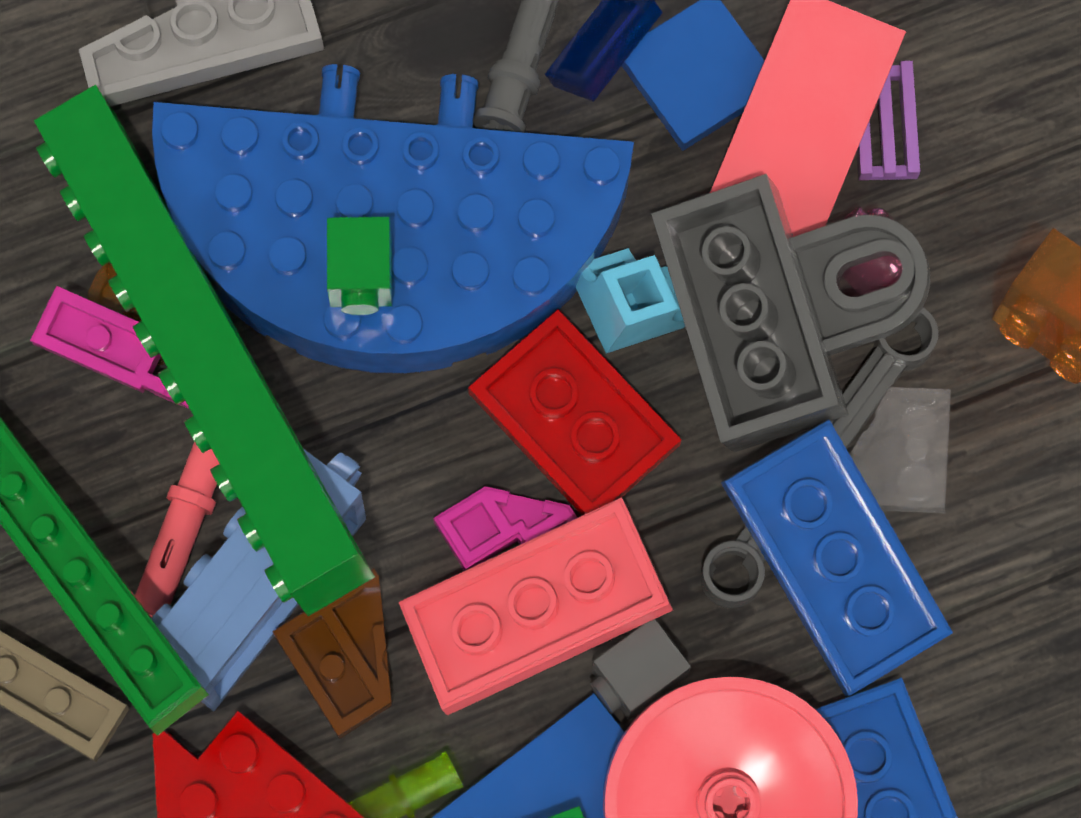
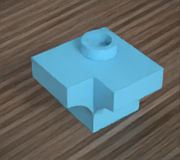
M629 248L594 259L579 277L576 289L606 354L685 327L668 267L660 268L655 255L636 260Z

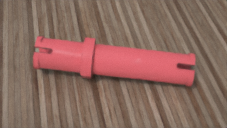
M195 441L178 485L170 486L166 498L171 503L135 594V597L151 618L164 604L168 603L171 605L204 516L211 515L216 505V502L211 498L217 483L210 469L217 466L219 462L212 449L202 453Z

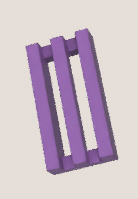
M901 61L900 65L892 66L878 99L883 166H872L869 121L857 150L859 180L918 179L920 174L913 61ZM891 81H899L904 165H896Z

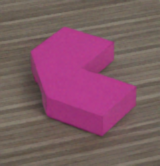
M485 486L434 517L433 521L463 570L466 571L487 561L516 542L521 545L578 517L570 505L512 495L508 491Z

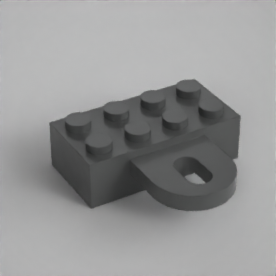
M767 174L651 213L720 442L734 453L817 426L826 420L832 421L848 416L849 413L831 355L901 331L917 317L928 297L931 276L928 259L918 240L907 228L886 217L861 215L793 237L779 190ZM883 256H892L901 261L902 273L895 284L859 297H849L841 292L840 279L843 273L850 267Z

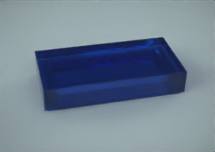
M602 0L545 73L546 77L554 87L594 102L663 12L655 0Z

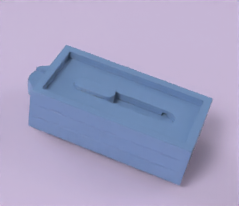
M304 449L350 533L354 536L366 520L361 491L354 487L362 474L358 471L360 466L347 455L345 456L341 452L325 465ZM243 507L235 513L227 524L223 535L228 539L212 558L205 554L191 568L184 580V585L188 589L173 607L168 603L164 604L152 617L153 621L209 695L201 702L212 711L217 709L274 637L273 631L281 627L299 605L294 598L283 603L272 587L264 569L274 564L267 550L264 547L256 552L238 524L237 519L246 514Z

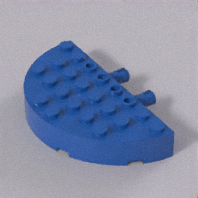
M337 64L326 65L322 68L321 76L323 78L318 115L154 102L152 136L154 159L161 191L172 220L175 221L180 229L187 247L203 268L219 299L232 313L266 337L268 335L278 342L295 349L298 354L307 358L345 369L372 373H412L451 367L454 362L467 360L485 352L486 355L494 353L523 338L542 324L555 311L564 306L577 292L576 285L581 273L594 259L601 256L610 237L613 236L627 195L634 142L474 129L473 117L479 82L467 75H462L461 93L458 99L456 98V74L441 77L437 125L354 119L360 72L354 67L343 65L341 88L338 89L339 75H337ZM327 218H390L392 239V306L379 307L378 312L369 315L346 314L341 311V307H330L327 292Z

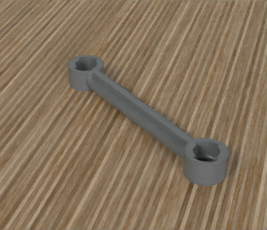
M922 308L913 320V322L917 323L914 329L921 337L920 351L914 355H902L888 345L886 337L874 341L875 350L842 393L849 415L832 420L831 423L846 449L903 371L919 368L932 354L938 340V326L934 317L925 308ZM746 526L735 541L724 542L714 547L707 555L701 571V585L706 596L713 603L724 608L734 609L749 604L757 596L764 581V562L766 559ZM724 555H737L744 558L745 560L742 565H744L749 573L747 591L737 595H730L719 591L713 583V574L716 569L713 562Z

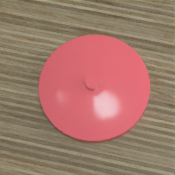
M720 677L705 679L676 688L657 699L636 717L620 739L610 760L603 792L604 818H857L858 797L853 769L846 750L829 723L813 707L790 691L774 684L744 677Z

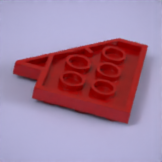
M237 711L199 758L166 730L158 736L154 732L152 733L157 818H365L239 711Z

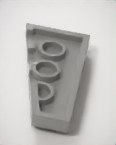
M175 0L177 6L154 19L146 15L80 48L79 53L88 87L90 88L96 84L110 106L323 51L324 46L311 0Z

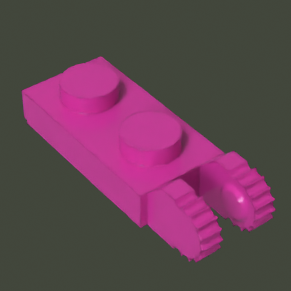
M56 286L30 339L34 345L141 393H144L146 389L163 399L175 403L161 379L152 375L161 355L158 354L153 358L149 356L133 329V326L139 323L138 321ZM186 401L179 404L180 406L189 408Z

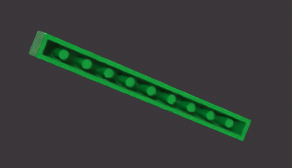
M95 84L35 119L34 122L45 141L36 147L40 157L54 178L63 174L68 186L60 190L62 198L75 219L79 222L87 218L93 229L83 235L88 246L101 266L109 262L112 264L117 275L108 280L110 287L126 312L134 307L142 321L135 324L133 329L149 356L153 358L160 354L167 368L160 371L158 375L175 404L179 405L186 401L193 416L184 420V423L201 452L205 453L212 449L219 464L210 469L211 474L229 502L236 498L241 502L246 514L237 519L238 524L256 552L264 547L267 550L274 564L264 569L281 601L285 603L294 598L307 616H310L373 579L375 576L203 268L187 247L184 236L175 221L172 220L161 193L119 118Z

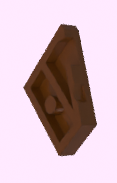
M374 568L371 569L375 576L373 579L314 614L307 616L303 612L273 631L277 642L339 739L392 706L380 580Z

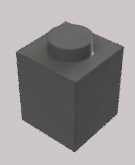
M654 619L643 624L593 661L591 672L597 679L591 682L590 686L597 698L611 714L620 709L629 721L685 680L689 675L691 666Z

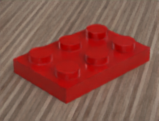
M559 310L555 311L468 387V394L582 516L623 497L681 444L680 437Z

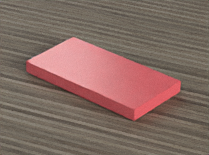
M790 0L710 193L767 174L779 190L793 237L826 226L906 31L829 0Z
M622 497L399 602L442 711L447 716L673 611Z

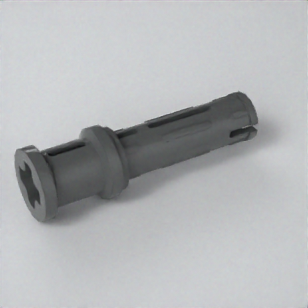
M521 0L502 60H498L490 67L488 80L491 82L484 106L475 111L473 123L478 129L525 133L526 125L522 120L530 96L536 95L540 88L539 74L537 73L538 63L545 47L559 0Z

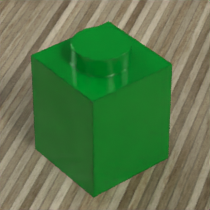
M389 217L327 218V292L330 307H341V311L346 314L369 315L378 312L379 307L392 306V239Z

